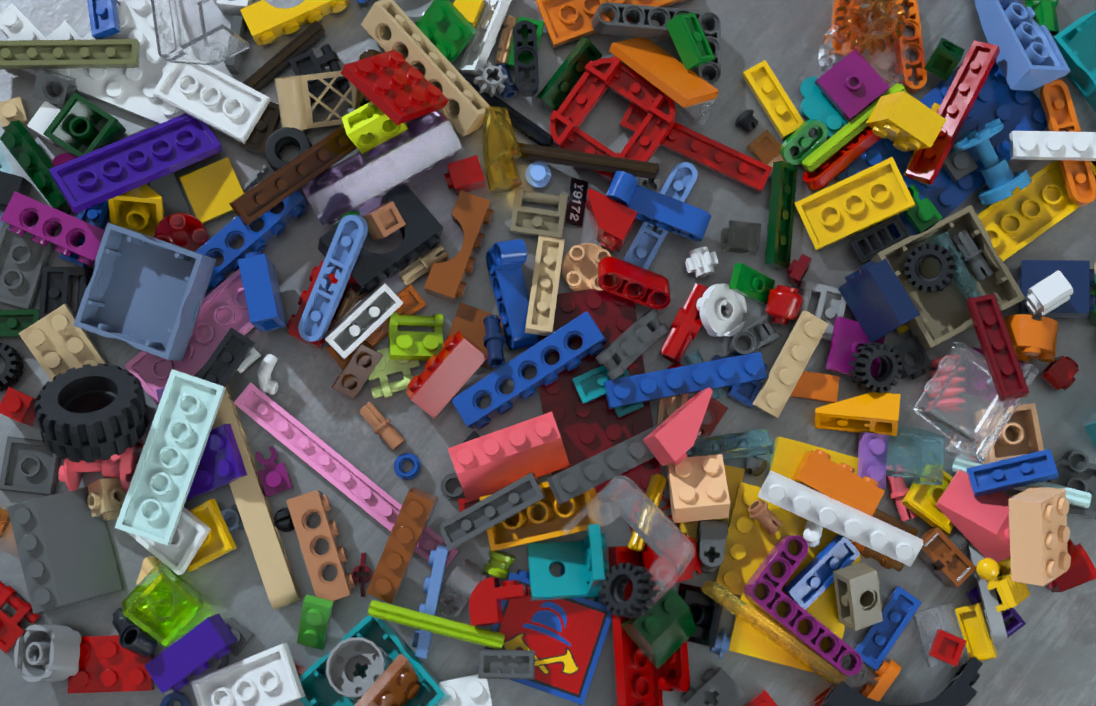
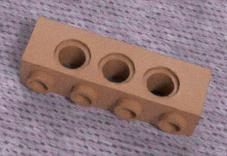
M315 490L286 500L316 597L335 602L354 595L352 589L356 588L352 573H347L344 565L345 562H348L344 547L338 546L336 536L340 534L336 521H331L328 510H331V504L327 494L322 495L321 491ZM318 513L321 517V523L317 528L312 529L308 524V519L312 514ZM326 539L329 543V550L326 554L320 555L316 550V545L320 540ZM330 565L335 566L338 571L337 577L333 581H328L324 575L325 569Z

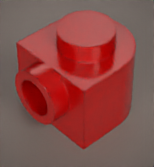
M1062 355L1056 357L1054 362H1050L1041 372L1040 377L1056 391L1061 388L1066 390L1075 382L1076 379L1073 376L1079 371V365L1070 357Z

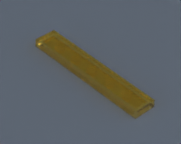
M705 581L701 588L705 594L821 678L832 684H838L842 680L845 681L847 676L717 582Z

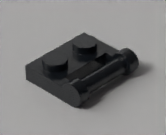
M43 266L39 319H42L63 304H67L70 308L72 277H79L76 311H72L76 317L85 289L90 282V278L93 276V269L87 267Z

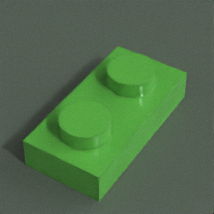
M306 595L302 606L297 638L298 644L324 650L327 642L333 601Z

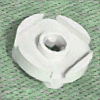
M714 284L698 299L696 307L700 312L701 322L710 336L731 337L743 328L745 321H742L743 313H747L745 297L729 289L728 284ZM721 306H725L726 308L724 310V316L721 313Z

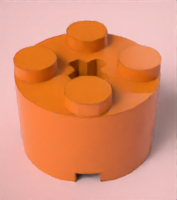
M1015 314L1005 317L1004 322L1018 361L1026 364L1030 363L1031 359H1038L1041 362L1055 361L1058 322L1056 320L1041 316V321L1032 319V315Z

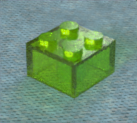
M160 561L122 601V614L166 647L204 606L202 593Z

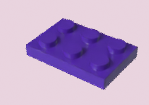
M223 424L211 430L186 502L247 476L231 424Z

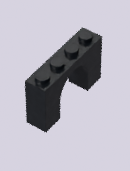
M404 181L384 193L380 203L382 205L393 201L406 223L405 226L399 229L402 235V243L395 250L382 254L372 253L361 248L347 282L358 297L364 292H367V294L371 293L380 284L379 282L385 277L388 279L392 278L400 271V267L406 262L408 264L413 263L420 257V252L426 248L429 250L434 248L441 241L440 237L443 226ZM338 226L319 238L318 250L324 257L327 255Z

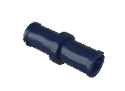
M489 315L483 320L485 326L483 342L485 348H487L488 365L493 368H499L505 364L503 352L505 337L501 334L500 318L497 315Z

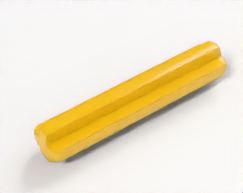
M655 473L650 479L628 543V548L640 552L644 549L667 482V478L661 474Z

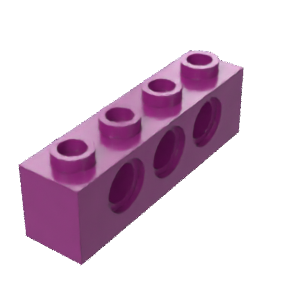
M16 191L1 218V221L10 225L9 231L22 237L24 233L32 235V241L45 247L48 243L55 245L54 250L69 257L71 253L79 256L78 261L90 267H93L105 232V230ZM39 217L38 222L32 226V221ZM62 227L61 233L55 236V231ZM85 237L84 244L78 247V241Z

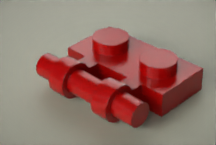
M0 581V649L5 653H10L15 647L19 636H24L27 632L21 625L24 619H27L34 625L40 620L41 616L33 614L31 603H25L16 595L17 591L12 586L7 587ZM6 603H9L17 610L13 617L3 609Z

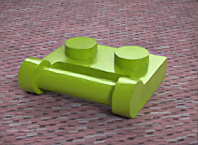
M393 312L388 317L389 359L428 361L432 356H437L443 349V315H398V312ZM398 325L432 327L433 332L398 331Z

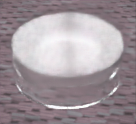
M851 659L843 662L842 667L844 669L850 666ZM863 663L861 671L856 675L849 676L840 673L839 675L841 680L850 687H860L867 682L869 671L865 663Z

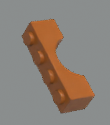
M460 190L452 212V219L464 234L463 245L458 254L452 259L442 263H433L424 286L426 294L455 304L458 297H463L467 287V283L464 282L467 272L472 273L476 263V258H473L476 248L481 249L485 234L482 231L485 224L490 225L494 210L491 209V200Z
M415 487L408 491L366 593L390 604L397 598L407 575L415 548L431 518L439 499L438 497Z

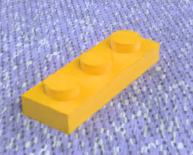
M766 60L743 72L742 77L780 138L783 140L792 135L804 121Z

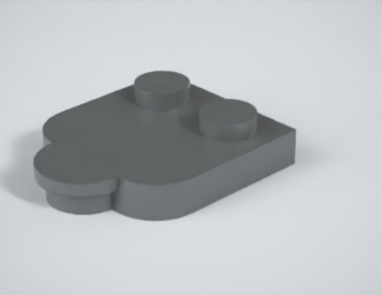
M1070 450L1063 455L1061 460L1055 462L1058 478L1047 480V482L1092 494L1089 508L1069 504L1067 515L1096 520V464L1089 463L1088 456L1082 451Z

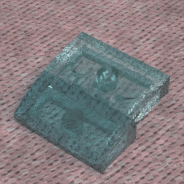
M898 426L897 436L888 435L886 476L914 478V484L942 485L945 437L923 429Z

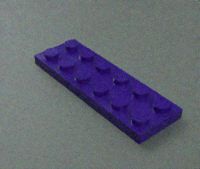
M185 113L49 169V172L70 208L76 214L222 152V147L207 124Z

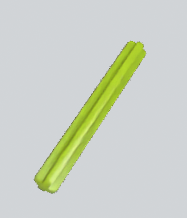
M896 83L882 96L901 91L907 93L902 84ZM880 97L802 161L805 170L810 173L814 172L868 127L865 123Z
M376 600L370 602L368 615L371 617L498 650L502 649L505 636L502 633Z

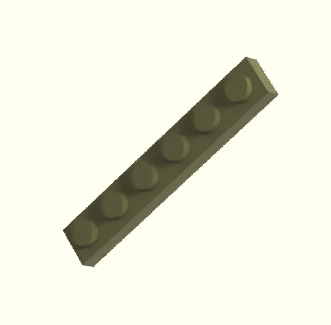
M137 39L0 41V69L139 68L140 42Z

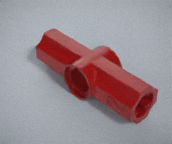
M695 283L683 308L679 309L670 327L671 331L660 349L659 355L672 363L681 362L691 340L695 339L702 325L700 312L697 310L696 304L708 287Z

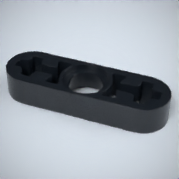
M523 20L518 22L513 28L515 86L521 96L531 97L539 89L537 32L532 22ZM522 29H527L529 33L528 45H523ZM522 53H530L534 59L532 63L524 65L519 62L518 58ZM524 72H529L530 83H534L530 84L529 89H525L524 84H522L524 83Z

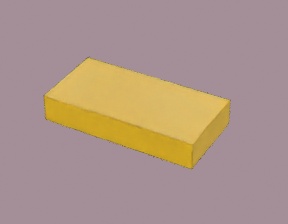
M982 603L954 608L953 613L960 636L966 640L964 649L967 658L970 659L974 656L979 661L998 657L995 645H993Z

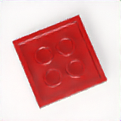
M395 50L345 64L341 71L345 78L396 125L443 109L449 101L438 87L432 85L423 77L419 70L413 68L404 59L403 55Z

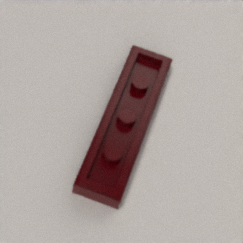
M995 294L969 298L966 305L1000 402L1027 397L1030 392Z

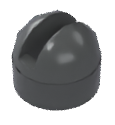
M746 455L744 462L746 472L748 474L753 473L754 476L761 475L766 468L767 460Z

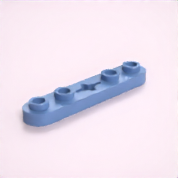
M688 162L676 164L662 187L660 194L685 203L697 180L698 174L695 166ZM643 222L623 261L648 270L669 231L658 227L656 232H653L654 225Z
M347 215L342 218L299 322V334L305 341H319L327 334L367 236L368 225L361 216ZM336 273L335 278L338 279V282L331 284L328 275Z

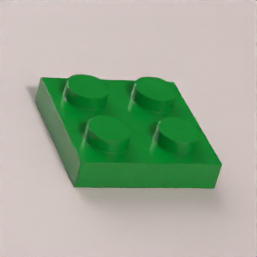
M434 0L416 24L451 64H453L477 32L449 0Z

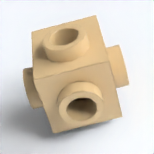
M120 478L100 479L89 484L87 502L91 509L92 517L103 516L105 521L118 519L127 494L122 488Z

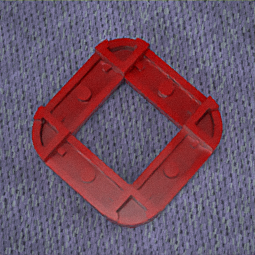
M616 57L602 58L594 62L591 60L584 67L586 71L557 112L553 110L550 116V132L553 140L560 149L649 162L675 124L677 111L674 101L638 73L622 64L621 60ZM607 88L648 113L620 154L618 152L616 154L579 129ZM592 170L593 172H595L596 174L610 182H612V179L615 174L610 172Z

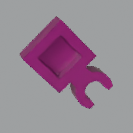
M273 446L269 447L271 457L267 460L263 458L260 451L256 452L257 461L263 464L265 468L258 471V475L265 495L268 498L293 489L285 463H276L278 452Z

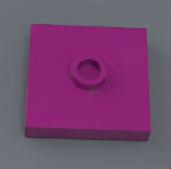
M856 48L815 81L817 87L848 122L890 88Z
M843 317L835 318L826 364L827 370L855 377L850 375L849 370L854 369V366H849L850 361L855 362L856 359L852 355L854 352L860 353L857 350L859 346L871 343L859 322ZM885 336L873 343L884 344ZM876 357L870 366V373L873 378L877 377L881 362L879 357Z

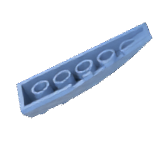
M974 0L988 43L999 46L1000 53L996 63L1000 67L1011 90L1032 91L1070 72L1049 30L1045 25L1039 26L1033 17L1036 13L1031 7L1025 8L1020 0Z

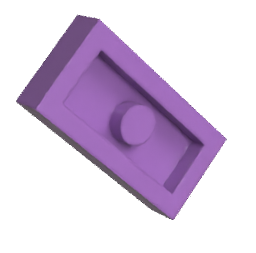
M860 432L858 476L861 478L864 476L870 477L879 483V488L886 489L889 435Z

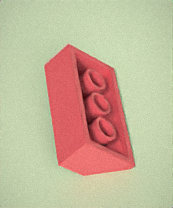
M552 412L448 448L467 503L477 500L479 497L496 493L531 472H534L538 478L570 466Z

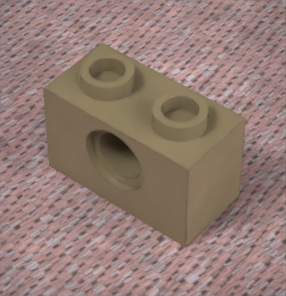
M859 562L833 571L839 622L857 631L883 621V604L879 591L880 578L877 570Z

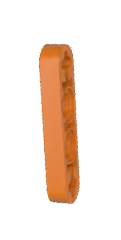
M896 0L892 6V16L900 80L908 93L915 94L921 91L927 82V72L924 69L926 64L917 0ZM902 3H905L906 7H910L906 14L907 19L904 20V8H899ZM910 26L914 30V36L905 37L901 32V28ZM908 50L914 51L918 57L917 61H908L904 56V52ZM916 68L914 78L920 80L916 86L913 81H909L912 76V69Z

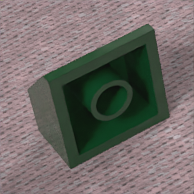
M74 92L43 135L67 153L80 157L119 141L126 129L115 117Z
M672 586L659 588L656 591V596H651L650 598L654 601L653 606L647 605L649 609L647 613H642V616L639 618H628L621 625L657 669L697 631L689 606Z

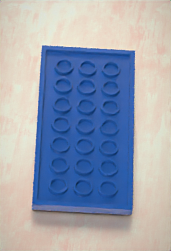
M995 61L954 143L962 139L964 133L975 128L979 132L985 129L987 123L1000 119L1001 123L1004 124V128L990 137L989 140L998 158H1005L1008 162L1011 160L1009 134L1012 131H1043L1048 127L1041 100L1032 91L1011 90ZM960 66L952 72L947 81L943 80L920 102L930 109L934 103L941 105ZM888 138L876 141L849 164L845 171L834 177L837 182H840L893 157L907 188L913 184L919 190L920 200L928 197L943 217L941 220L947 217L986 182L980 172L984 165L974 146L967 150L978 168L955 183L952 182L943 166L932 185L909 179L903 174L913 151L902 152L893 146L894 142ZM952 145V147H951V149H950L948 155H949L950 153L954 152V149H953L954 147H953V145ZM905 211L899 213L910 235H917V231L903 214ZM892 224L890 228L897 239L901 235L896 226Z

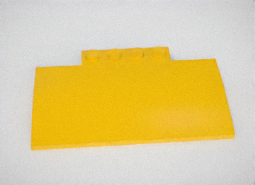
M779 436L775 439L768 473L772 470L792 480L805 453L819 449L831 456L830 460L836 464L844 463L855 469L854 474L858 475L859 458ZM739 482L728 525L724 560L718 568L713 588L738 595L729 634L730 645L728 650L834 678L835 671L750 603L744 594L746 583L782 537L787 535L803 537L807 519L759 498L758 493L761 487ZM760 499L767 502L770 511L782 521L781 527L775 525L779 529L776 533L768 534L767 530L756 519H752L749 516L748 508L754 501ZM823 528L819 545L816 547L808 546L805 558L781 588L783 593L786 594L783 589L838 533ZM850 539L859 553L862 554L863 545ZM793 540L787 545L788 552L791 555L797 552V544ZM861 555L851 565L859 563ZM774 562L771 566V573L774 577H778L781 573V566L777 562ZM833 582L806 611L842 640L845 625L839 622L835 584ZM758 584L754 589L757 599H761L765 594V589L761 584ZM779 602L776 606V613L781 617L786 612V605L783 602ZM803 619L798 624V631L800 634H804L808 629V624ZM827 637L822 638L820 641V649L824 652L829 647Z

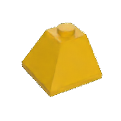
M144 184L108 200L111 224L154 238L155 229L164 218L162 197L147 184Z

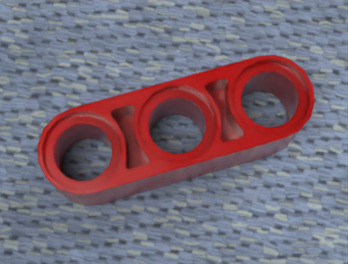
M605 257L599 262L598 284L604 291L656 310L664 309L670 304V284L666 277L615 257Z

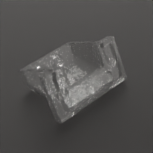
M954 342L948 354L939 362L938 370L933 378L925 384L924 392L914 406L913 411L951 439L944 450L949 455L983 463L1022 398L1000 402L984 355L964 343ZM1019 363L1029 389L1040 370L1032 364Z

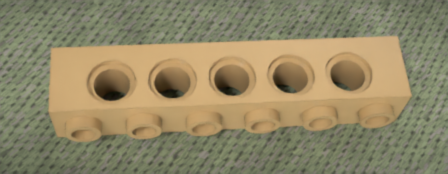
M393 0L375 2L361 23L369 36L385 52L395 50L402 54L404 59L413 68L419 70L424 78L441 90V93L449 101L445 108L437 111L445 116L457 132L465 136L477 131L492 112V107Z

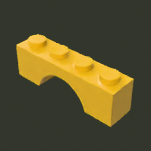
M260 0L240 9L253 39L257 46L261 44H270L275 41L276 37L285 33L292 34L307 23L318 22L327 14L341 12L347 5H350V1L304 0L295 7L282 9L270 5L265 0Z

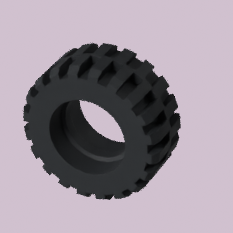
M98 363L97 366L87 364L83 365L82 368L75 369L74 367L68 369L64 374L59 373L54 376L52 382L48 381L43 386L34 405L40 433L46 448L56 456L64 460L68 458L71 462L79 463L80 460H85L86 463H92L98 459L103 461L111 459L110 456L115 454L119 456L125 453L126 448H132L137 444L138 439L142 438L149 423L146 400L140 380L130 371L122 370L121 367L116 365L110 367Z

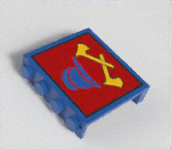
M520 569L517 570L516 574L510 572L508 581L519 580V584L527 585L528 597L502 600L504 623L492 624L491 631L502 633L505 636L503 647L500 650H535V679L509 680L584 705L612 620V612L606 609L608 605L603 604V598L595 597L594 601L586 598L531 601L529 573ZM485 646V648H484V649H490V650H498V649H494V648H490V647H486V646Z

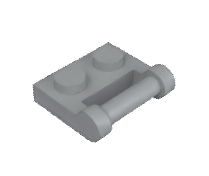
M801 281L799 290L801 291L803 302L799 317L802 311H808L811 294H819L815 316L828 323L820 340L831 342L835 318L844 316L846 301L838 288L810 281ZM795 320L794 324H791L790 333L793 330L797 320Z

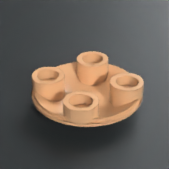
M592 243L573 246L565 255L561 268L563 279L568 287L573 291L588 289L602 291L603 289L598 284V264L603 258L611 257L610 252Z

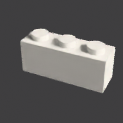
M380 281V284L371 293L365 295L325 335L324 339L344 359L403 304L400 298L383 281Z

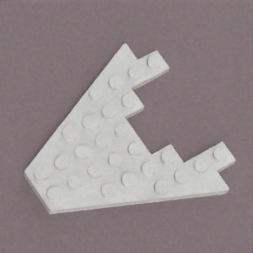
M116 0L120 4L117 7L120 33L104 39H137L140 42L139 68L46 69L75 78V86L78 87V93L158 125L185 113L154 97L152 92L178 50L195 59L196 57L175 0ZM12 3L0 13V28L9 37L6 41L95 39L91 31L81 38L66 21L45 38ZM21 69V70H24V71H26V72H29V73L34 74V75L37 76V72H38V71L45 70V69Z

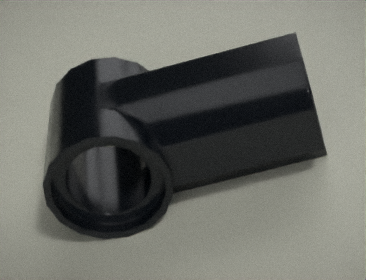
M128 605L124 608H118L112 614V623L120 635L119 644L142 658L150 656L156 649L157 637L147 630L133 607Z

